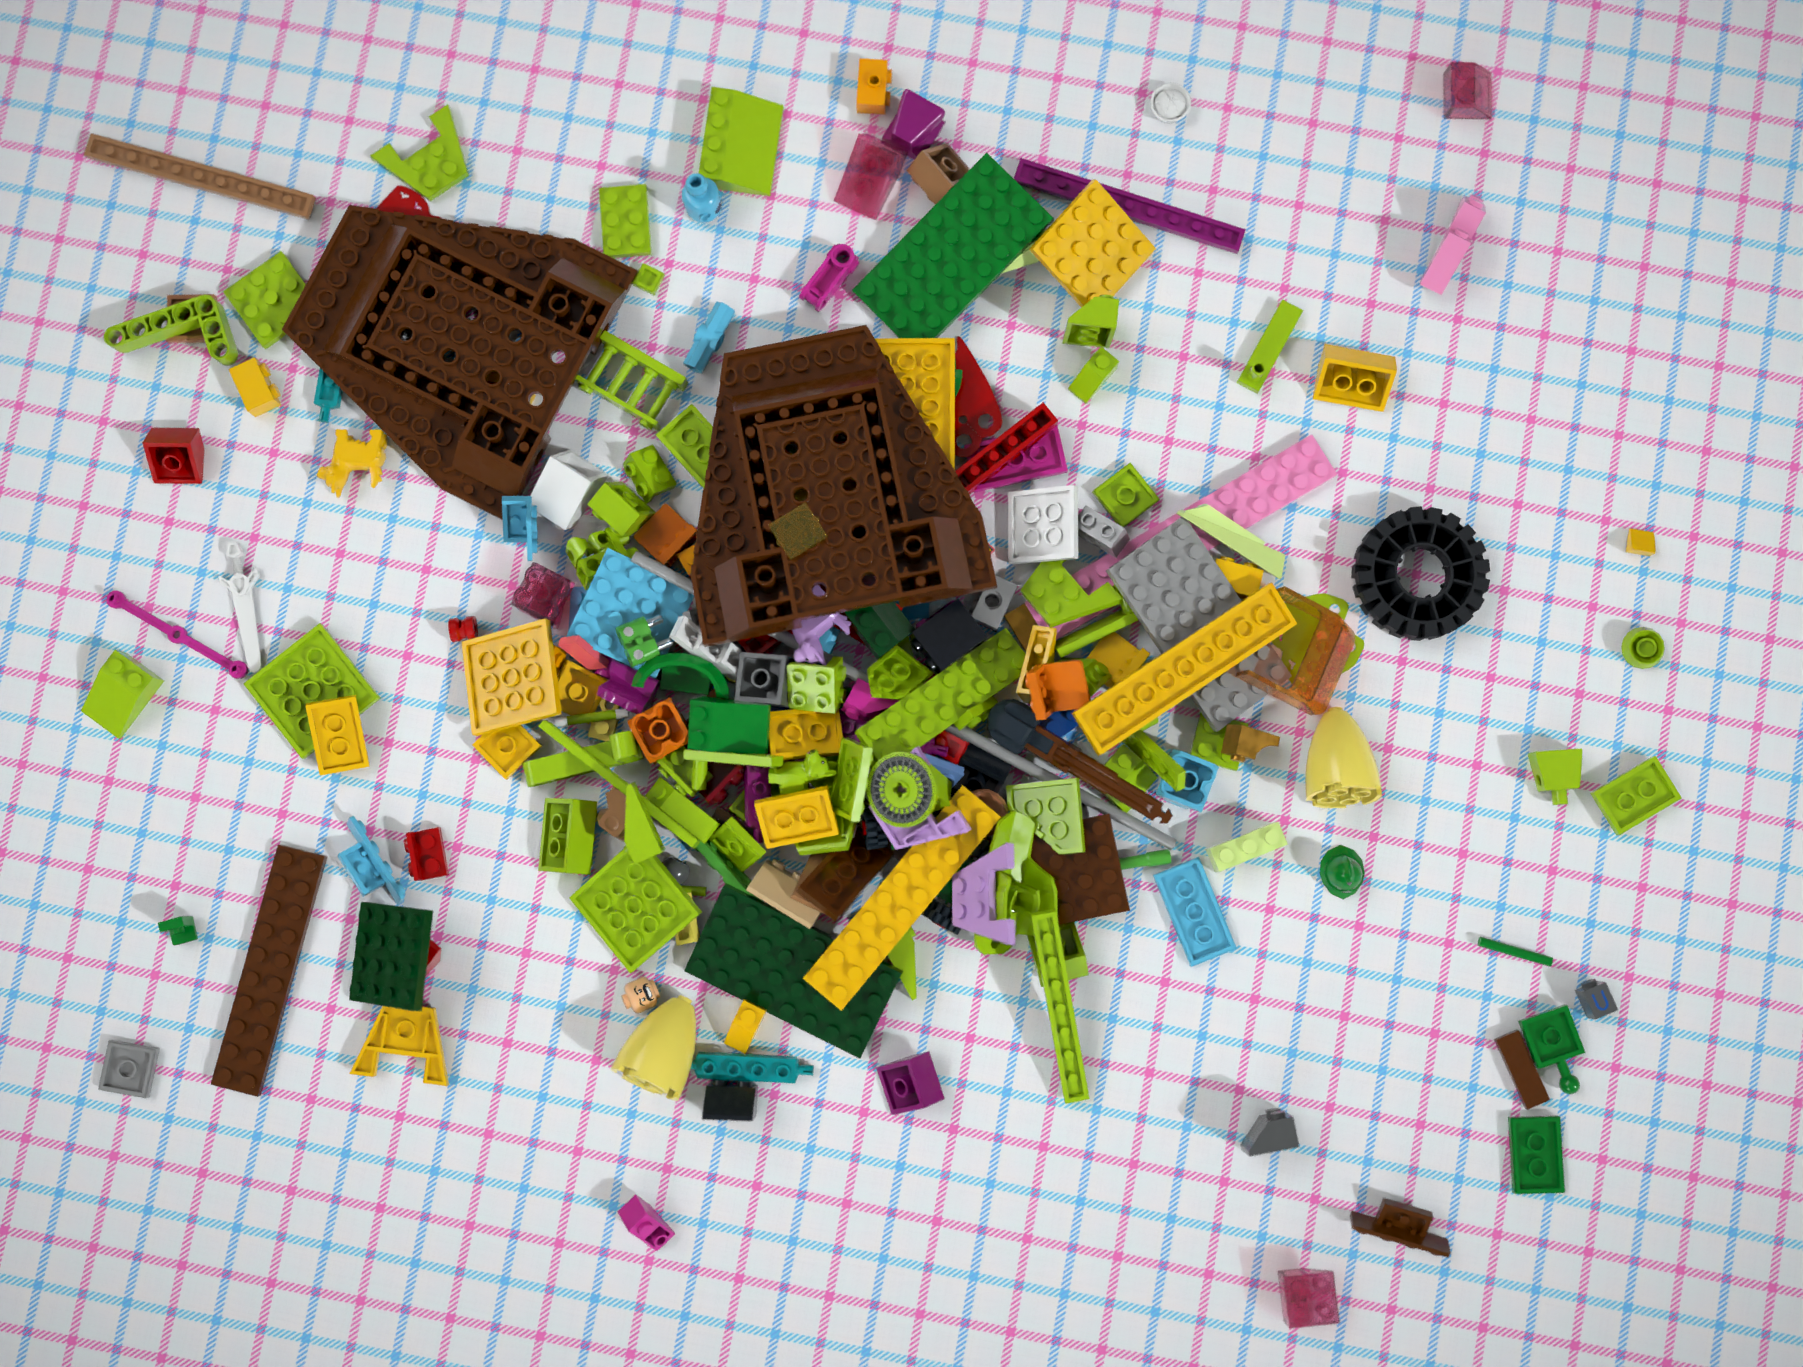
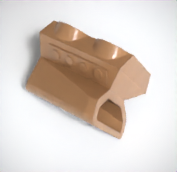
M613 786L609 792H605L609 808L601 809L597 813L596 819L601 828L624 842L626 795Z

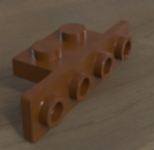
M1383 1198L1376 1217L1351 1211V1228L1358 1233L1376 1236L1388 1242L1400 1243L1412 1249L1424 1250L1435 1256L1449 1257L1451 1254L1447 1238L1427 1233L1433 1220L1432 1211Z

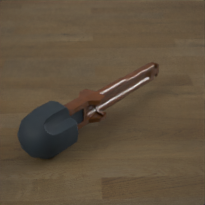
M1005 699L996 703L990 710L987 718V729L992 739L1012 753L1019 754L1026 748L1061 771L1069 772L1105 795L1109 794L1152 821L1156 817H1160V824H1165L1173 816L1169 808L1166 812L1162 810L1163 802L1119 777L1115 771L1081 752L1082 749L1041 726L1039 724L1041 720L1036 721L1035 713L1032 712L1031 707L1015 699Z

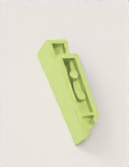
M1202 504L1196 508L1179 510L1176 513L1246 560L1256 564L1270 575L1281 579L1286 555L1265 546L1263 540L1210 505Z

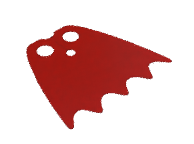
M958 336L955 359L956 369L962 370L960 389L955 397V456L969 457L979 449L980 442L985 437H991L1002 427V415L984 373L962 338ZM983 414H989L993 418V425L986 429L978 424V419ZM962 415L966 416V423H960L959 417ZM961 434H967L971 437L972 442L968 448L958 447L956 440Z

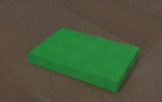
M1560 1116L1508 1117L1512 1193H1565Z

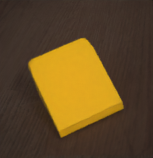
M1630 528L1626 552L1644 556L1654 555L1656 551L1654 532Z

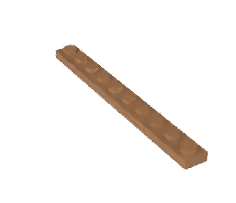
M92 133L84 152V156L91 160L307 220L310 218L316 197L312 194Z

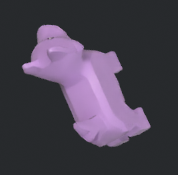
M816 585L812 590L815 596H823L825 594L819 585ZM840 613L801 620L802 628L792 630L799 645L798 649L794 652L796 663L808 662L815 664L820 662L822 665H827L819 638L834 625L839 626L847 635L850 634L849 626L851 622L846 621L847 617Z

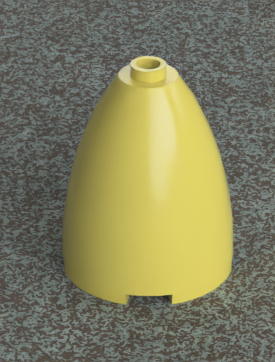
M1341 707L1329 708L1328 712L1323 714L1315 729L1309 747L1305 775L1306 801H1312L1315 807L1346 808V805L1357 804L1362 801L1363 805L1377 801L1382 796L1379 772L1371 747L1357 722Z
M679 995L678 998L672 997L651 1012L629 1036L610 1070L615 1073L621 1071L624 1080L653 1094L662 1095L664 1093L667 1094L666 1098L678 1101L687 1082L695 1051L696 1016L695 1008L691 1005L692 1001Z

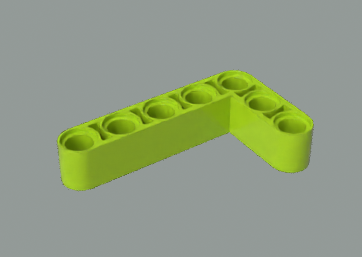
M201 295L107 328L104 333L106 344L120 353H128L201 328L211 357L225 366L234 364L238 359L237 347L224 307L210 295ZM213 305L211 311L206 312L208 306ZM190 312L189 318L184 320V316ZM168 320L167 325L161 328L162 323ZM220 326L218 333L213 334L214 329ZM145 328L144 333L139 336L141 329ZM122 336V340L117 343V339ZM227 348L225 355L220 356L221 351Z
M632 731L612 734L609 736L610 741L583 747L608 768L644 759L642 749ZM570 751L522 763L528 787L595 772Z

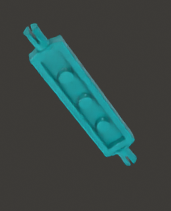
M321 368L318 375L314 404L321 408L318 421L329 423L330 410L340 409L343 390Z
M699 1051L696 1058L692 1061L691 1069L695 1070L696 1078L795 1084L798 1075L813 1076L814 1065H799L796 1056Z

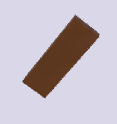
M1514 1030L1495 1038L1496 1046L1524 1108L1528 1110L1549 1101L1550 1098L1519 1030Z

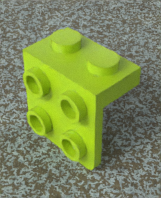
M833 656L827 665L789 663L787 666L789 708L835 714L847 698V690L843 689V681L846 678V667L843 666V657Z

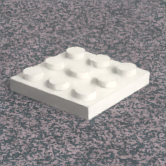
M1068 485L1008 492V563L1024 564L1078 559L1077 486Z

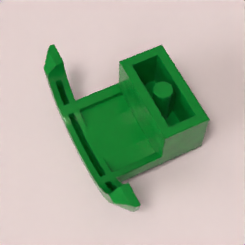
M668 653L648 660L638 669L632 682L633 687L644 688L648 677L657 669H662L660 689L708 695L712 690L713 684L716 697L729 699V688L721 671L711 662L686 653Z

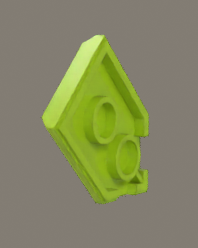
M898 645L891 648L867 669L871 697L903 699L934 674Z

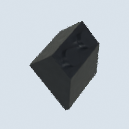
M969 743L958 763L959 766L964 767V775L951 789V795H955L962 785L970 792L977 789H989L999 793L1012 765Z
M714 1079L712 1084L709 1083L706 1086L702 1112L703 1120L753 1121L757 1116L758 1085H752V1081L738 1080L737 1084H727L728 1080Z

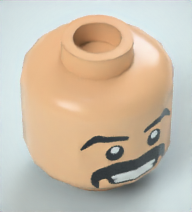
M641 977L627 983L624 987L625 994L621 995L626 1009L632 1008L637 1014L656 1006L657 998H660L653 979L649 980L646 977Z

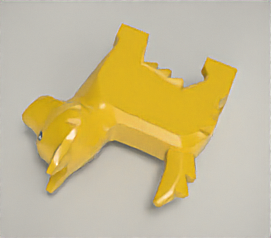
M336 429L335 435L337 439L332 461L329 466L319 468L317 477L325 481L326 485L331 488L332 493L336 492L337 498L341 496L342 489L348 481L350 472L353 470H370L372 488H375L378 482H382L381 475H383L381 467L386 459L385 449L388 441V436L382 430L370 429L369 434L372 436V439L366 443L360 440L355 441L352 435H348V430Z

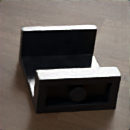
M956 599L914 630L910 635V644L917 653L921 652L924 655L927 667L932 672L936 671L939 674L975 646L978 647L984 643L988 636L962 602Z

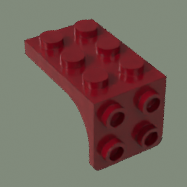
M688 743L684 745L686 749H688ZM708 762L707 770L714 777L707 783L706 790H700L699 793L709 804H721L728 797L729 793L727 791L732 785L737 787L744 780V766L742 764Z

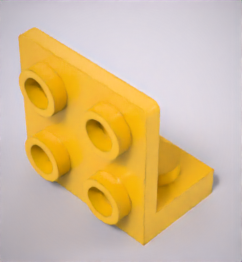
M1113 632L1101 638L1087 658L1096 659L1107 667L1112 677L1104 685L1110 688L1138 670L1147 660L1150 653L1144 648L1141 650L1137 649L1119 634Z

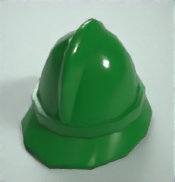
M1339 845L1327 851L1320 863V876L1323 885L1332 895L1345 899L1355 894L1363 883L1365 874L1363 861L1353 849Z

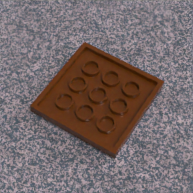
M1110 814L1083 819L1084 853L1058 854L1047 842L1034 833L1031 858L1054 878L1057 888L1058 925L1130 911Z

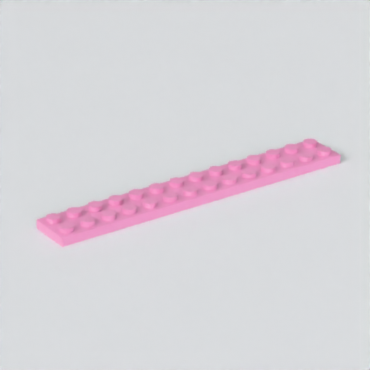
M1311 434L1183 510L1208 504L1247 529L1334 478L1337 473ZM1175 514L1130 540L1117 558L1107 554L1071 576L1088 596L1106 582L1113 586L1114 583L1106 570L1181 516ZM1190 523L1208 551L1221 544ZM1026 601L1025 604L1038 626L1049 627L1031 604ZM1114 606L1054 626L1053 628L1057 629L1056 640Z

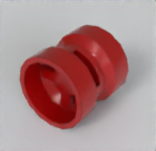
M468 616L463 620L458 618L449 619L448 630L452 642H460L462 639L467 638L469 640L478 637V625L475 616Z

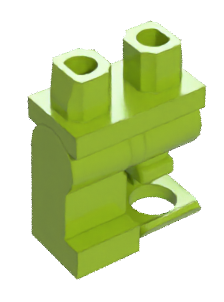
M608 527L605 528V531L591 533L588 536V540L573 537L567 542L565 552L574 568L577 569L576 575L585 590L589 589L607 548L632 559L635 552L638 551L637 548L633 547L625 550L623 547L629 544V536H617Z

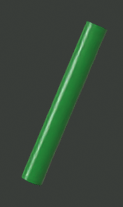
M1479 937L1477 945L1483 948L1549 967L1553 963V957L1484 937Z

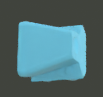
M1173 749L1168 755L1186 770L1185 788L1176 792L1166 781L1161 779L1156 795L1164 798V801L1181 808L1192 809L1202 813L1219 767L1214 763L1186 752Z

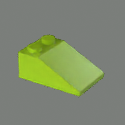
M114 650L99 670L81 712L115 737L121 739L163 684L164 680L128 653Z

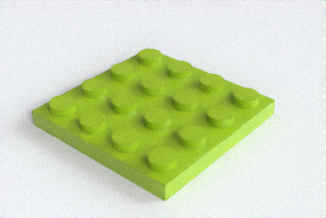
M321 623L243 683L302 759L307 758L315 751L305 707L306 703L356 695L361 715L381 699Z
M624 849L569 897L630 974L702 913L700 908L656 855L634 864L633 860H628Z

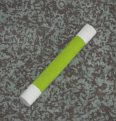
M621 708L556 717L555 726L562 727L629 717V711Z

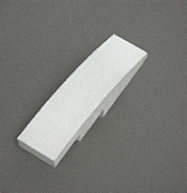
M679 616L669 637L692 655L711 662L723 675L737 681L739 655L743 651L732 642L704 647L701 629L686 616Z

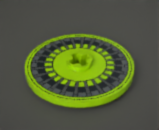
M894 752L879 759L871 769L868 776L867 796L873 811L882 821L895 827L905 828L923 822L932 813L937 802L938 784L933 770L924 759L910 752ZM902 786L906 788V792L902 793L898 791V787Z

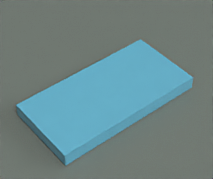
M1199 857L1153 875L1190 967L1237 949Z

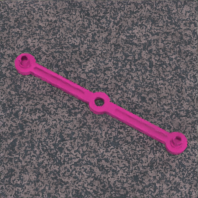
M116 590L107 595L106 602L110 607L126 610L166 633L171 642L176 644L183 643L228 669L229 674L233 678L242 679L247 675V664L242 661L233 662L188 636L187 630L184 627L178 625L171 626L127 601L123 592ZM176 631L180 632L179 638L174 637Z

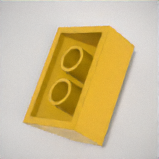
M1324 344L1318 364L1313 399L1384 412L1397 373L1396 357Z

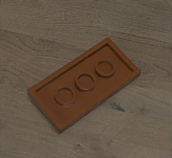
M857 826L855 837L851 840L849 850L830 852L800 884L796 891L835 922L894 855V852L888 848L867 850L863 830L860 826Z

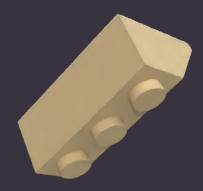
M768 859L764 862L746 890L810 929L818 920L821 912L791 899L801 874L795 871L792 874L785 869L786 865L776 859L772 861Z

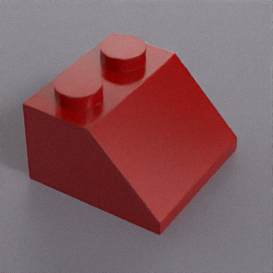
M152 427L142 444L153 482L163 484H202L204 445L199 428Z

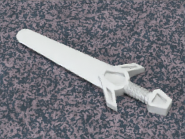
M234 541L227 543L226 555L231 558L234 575L230 580L219 576V582L232 593L248 669L252 673H257L261 670L262 663L252 588L260 577L259 569L256 567L248 577L244 575L241 557L245 553L240 544Z

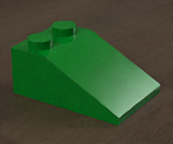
M706 696L690 699L688 749L709 752L768 754L771 705Z

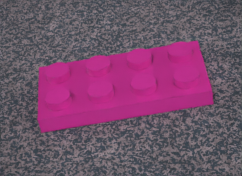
M1058 426L1025 452L1021 451L1019 457L1010 462L986 483L978 485L974 493L1067 473L1068 469ZM997 438L981 441L979 449L971 456L966 457L967 461ZM971 444L964 445V449L968 448Z

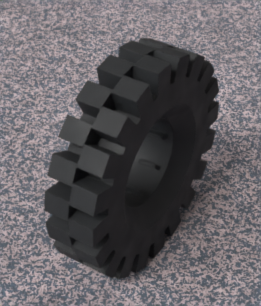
M1422 506L1410 507L1406 511L1400 510L1389 515L1375 525L1362 539L1363 542L1357 547L1354 555L1356 562L1352 566L1351 578L1355 579L1356 584L1352 588L1355 598L1360 597L1363 603L1359 605L1365 615L1370 614L1374 618L1372 623L1379 629L1386 628L1390 630V635L1398 638L1405 636L1408 637V640L1421 641L1427 638L1431 640L1465 625L1474 617L1472 614L1480 609L1485 600L1482 596L1489 589L1490 579H1486V573L1490 572L1489 559H1483L1482 553L1486 552L1482 540L1476 542L1473 538L1476 532L1469 524L1464 527L1459 524L1461 518L1452 513L1446 516L1442 514L1443 509L1430 507L1427 510H1423ZM1417 549H1424L1431 552V555L1434 554L1443 564L1442 570H1445V581L1440 585L1442 589L1436 596L1431 597V594H1429L1425 598H1420L1403 588L1399 581L1401 578L1398 577L1397 568L1398 563L1403 561L1401 557L1406 551L1411 550L1415 552Z

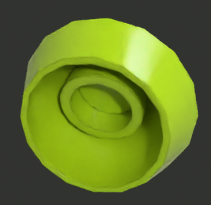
M1638 627L1626 634L1623 638L1621 649L1627 663L1635 668L1647 669L1660 662L1663 658L1665 647L1663 639L1655 630L1647 627Z

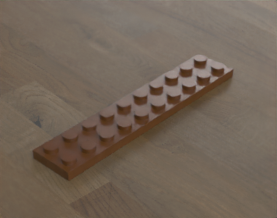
M284 845L277 846L210 1085L256 1097L261 1096L328 856Z

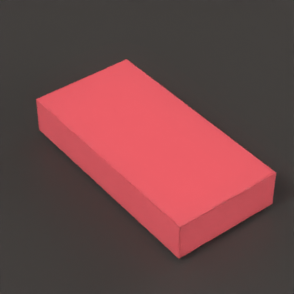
M575 635L560 638L558 646L588 670L607 668L609 660L600 652L593 650V647L581 636Z

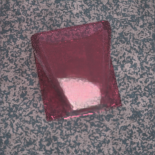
M533 562L526 570L520 587L514 592L510 605L537 620L548 619L550 620L551 627L558 629L565 602L576 583Z

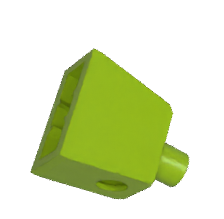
M1582 748L1528 753L1537 790L1539 792L1551 791L1553 805L1568 804L1567 790L1580 788Z

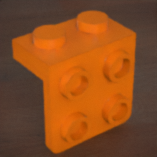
M1081 660L1036 664L1026 673L1025 684L1027 689L1030 690V705L1032 712L1035 713L1036 721L1046 720L1056 711L1079 709L1091 701Z

